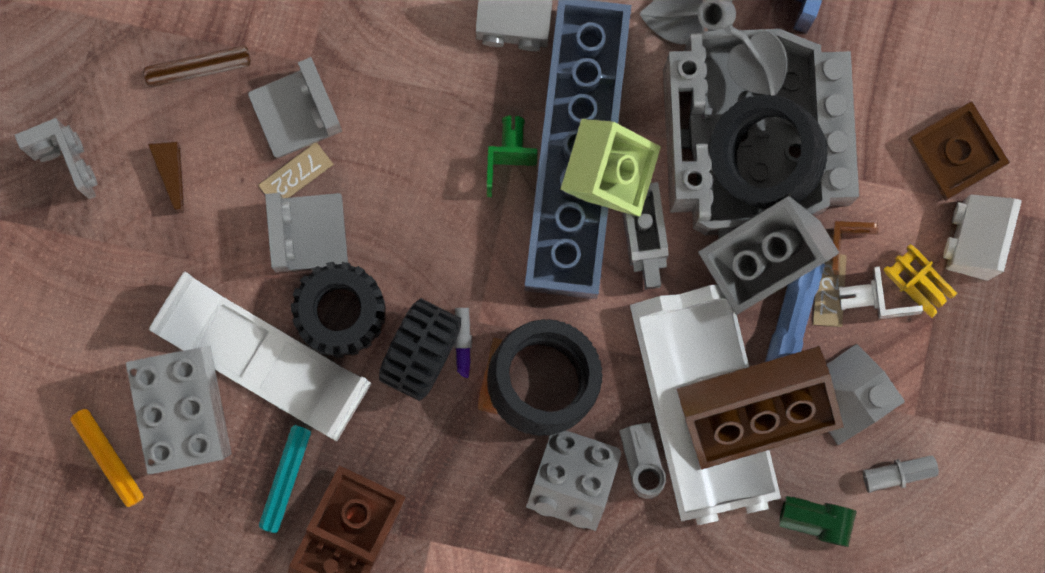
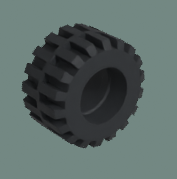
M328 262L326 263L327 266L322 268L317 266L311 269L313 272L309 276L304 275L300 280L301 285L299 288H295L293 293L294 302L291 303V312L294 318L292 320L303 340L321 354L326 356L333 355L336 358H344V355L354 356L359 354L358 351L364 348L368 349L372 345L371 342L375 338L378 339L381 334V327L385 324L386 318L385 300L374 278L371 275L369 276L364 269L359 266H351L347 262H342V264ZM337 289L351 291L356 295L361 306V313L356 323L342 331H332L324 327L317 314V308L321 299L327 293Z
M422 298L416 301L405 315L386 352L379 370V381L418 401L426 397L455 344L461 329V318Z

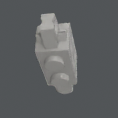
M655 182L650 183L641 216L622 212L629 263L633 265L634 272L642 271L645 290L661 287L659 269L667 268L666 259L669 256L659 184Z

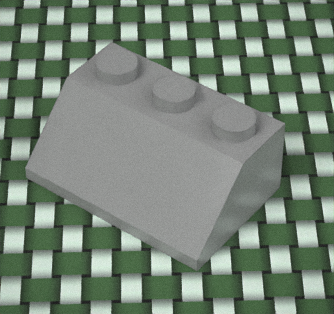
M788 196L703 248L698 253L735 314L738 315L839 254V251L822 223L793 198Z

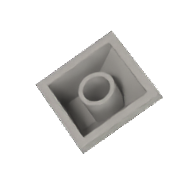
M855 344L827 364L844 428L829 432L837 445L842 444L905 402L884 370L858 344Z

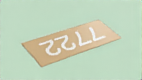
M314 143L261 182L259 187L265 194L280 193L283 198H289L334 164L318 143Z
M841 255L840 276L833 274V262L828 260L823 263L825 267L819 289L815 294L813 325L842 327L843 310H841L840 301L844 297L839 298V287H845L847 255Z

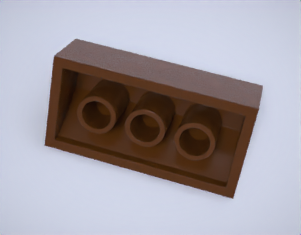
M820 346L677 388L701 470L844 428L831 375Z

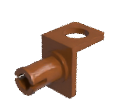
M835 221L834 233H831L830 237L839 251V254L830 259V262H833L832 271L835 276H840L842 233L877 235L879 233L878 223Z

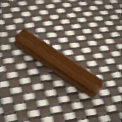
M243 45L146 66L143 73L146 84L153 87L246 67L251 64V57L247 46Z

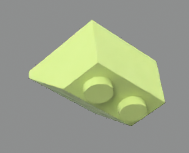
M581 119L561 190L586 202L630 215L641 216L661 146L615 122Z

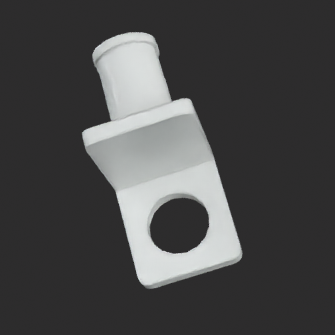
M880 266L873 268L874 280H871V284L839 287V298L855 297L841 299V310L874 306L875 309H878L879 319L918 315L923 312L922 305L885 310Z

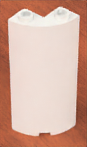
M709 285L686 293L658 296L630 305L681 522L696 518L698 526L719 521L717 513L746 507L747 514L769 509L768 501L781 499L770 450L701 470L677 392V388L749 367L737 315L718 285Z

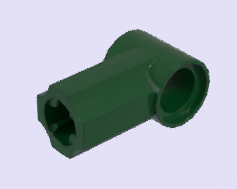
M785 496L778 527L817 536L816 539L823 542L849 547L857 511L829 503L821 505L801 498Z

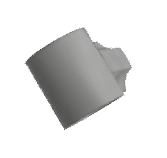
M641 423L619 430L634 492L639 497L645 499H652L658 496L665 486L666 474L661 466L651 423ZM645 471L653 472L659 479V485L653 490L643 489L638 482V476Z

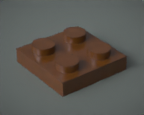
M972 101L908 139L945 201L1010 163Z

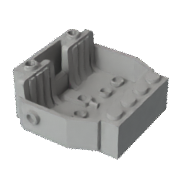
M708 29V31L699 32L698 34H690L684 51L669 52L663 69L670 213L692 212L694 230L706 236L718 235L720 239L767 210L746 204L727 192L713 171L709 152L711 136L714 133L713 130L725 111H728L731 106L742 99L761 94L746 91L739 87L728 72L729 54L736 45L743 44V41L731 33H726L724 29ZM782 29L740 30L749 39L759 31H769L780 39L787 55V72L783 85L776 96L790 99L806 109L816 119L826 139L828 155L824 175L813 192L797 203L814 217L822 214L828 207L851 206L859 198L851 51L821 52V45ZM692 91L689 129H680L679 92ZM770 117L752 125L745 133L746 140L740 142L737 150V166L741 176L749 184L760 188L773 187L785 181L796 169L800 158H794L789 154V148L792 146H796L801 150V137L797 128L788 120ZM690 148L694 161L682 162L681 149ZM689 174H697V186H692L688 183L687 177Z

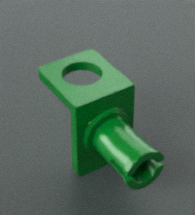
M512 115L503 117L501 120V147L488 146L487 197H492L493 164L537 165L538 149L523 148L525 124L523 117L515 116L514 130H511Z

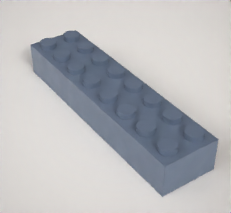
M558 0L524 291L597 299L599 295L608 208L577 198L561 190V186L581 119L612 121L618 124L631 5L592 0Z

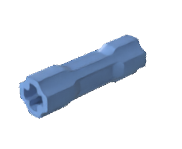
M825 264L818 266L787 285L776 330L772 335L765 362L802 351L804 333L815 294L819 289Z

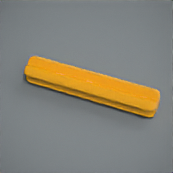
M84 408L70 417L71 423L124 505L132 507L144 498L143 493L89 410Z

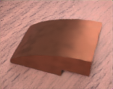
M339 465L306 529V534L289 565L288 573H371L406 497Z

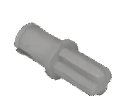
M926 456L905 462H900L897 459L894 460L892 465L863 470L864 483L868 493L898 485L901 488H905L907 483L933 478L939 474L938 464L934 456Z

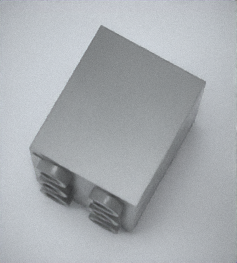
M211 346L126 362L148 475L220 461L232 454ZM132 369L137 370L136 376L131 375ZM152 459L155 463L149 465L148 461Z

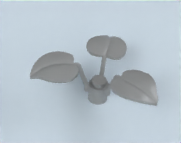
M653 0L652 3L640 12L642 19L655 33L676 44H687L690 34L704 32V27L707 29H724L726 33H731L743 41V44H738L731 50L728 57V72L733 81L746 91L761 95H777L782 87L787 72V55L782 42L769 31H759L749 39L745 33L734 28L732 24L736 18V9L732 4L733 0Z

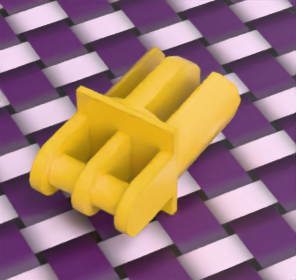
M909 244L906 247L907 252L903 256L898 255L895 258L896 263L892 267L886 266L883 270L900 288V292L905 291L919 306H923V310L930 318H933L937 314V310L932 304L940 308L947 302L945 296L953 299L958 293L932 268L933 262H929L918 249ZM914 260L923 267L919 272L910 265ZM903 270L911 277L907 283L899 276Z

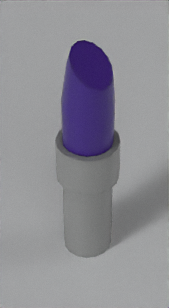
M455 308V315L461 318V329L454 344V348H456L457 372L461 376L469 378L471 364L470 348H472L469 308Z

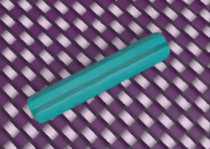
M297 425L291 427L259 522V528L271 533L279 531L311 435V431Z

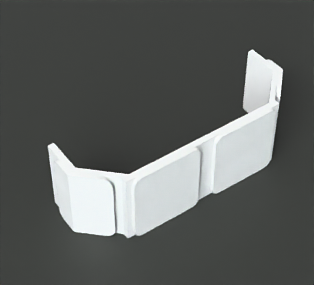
M187 272L180 276L149 328L151 332L183 351L211 346L215 370L335 441H338L372 384L366 378L359 377L219 295L194 279Z

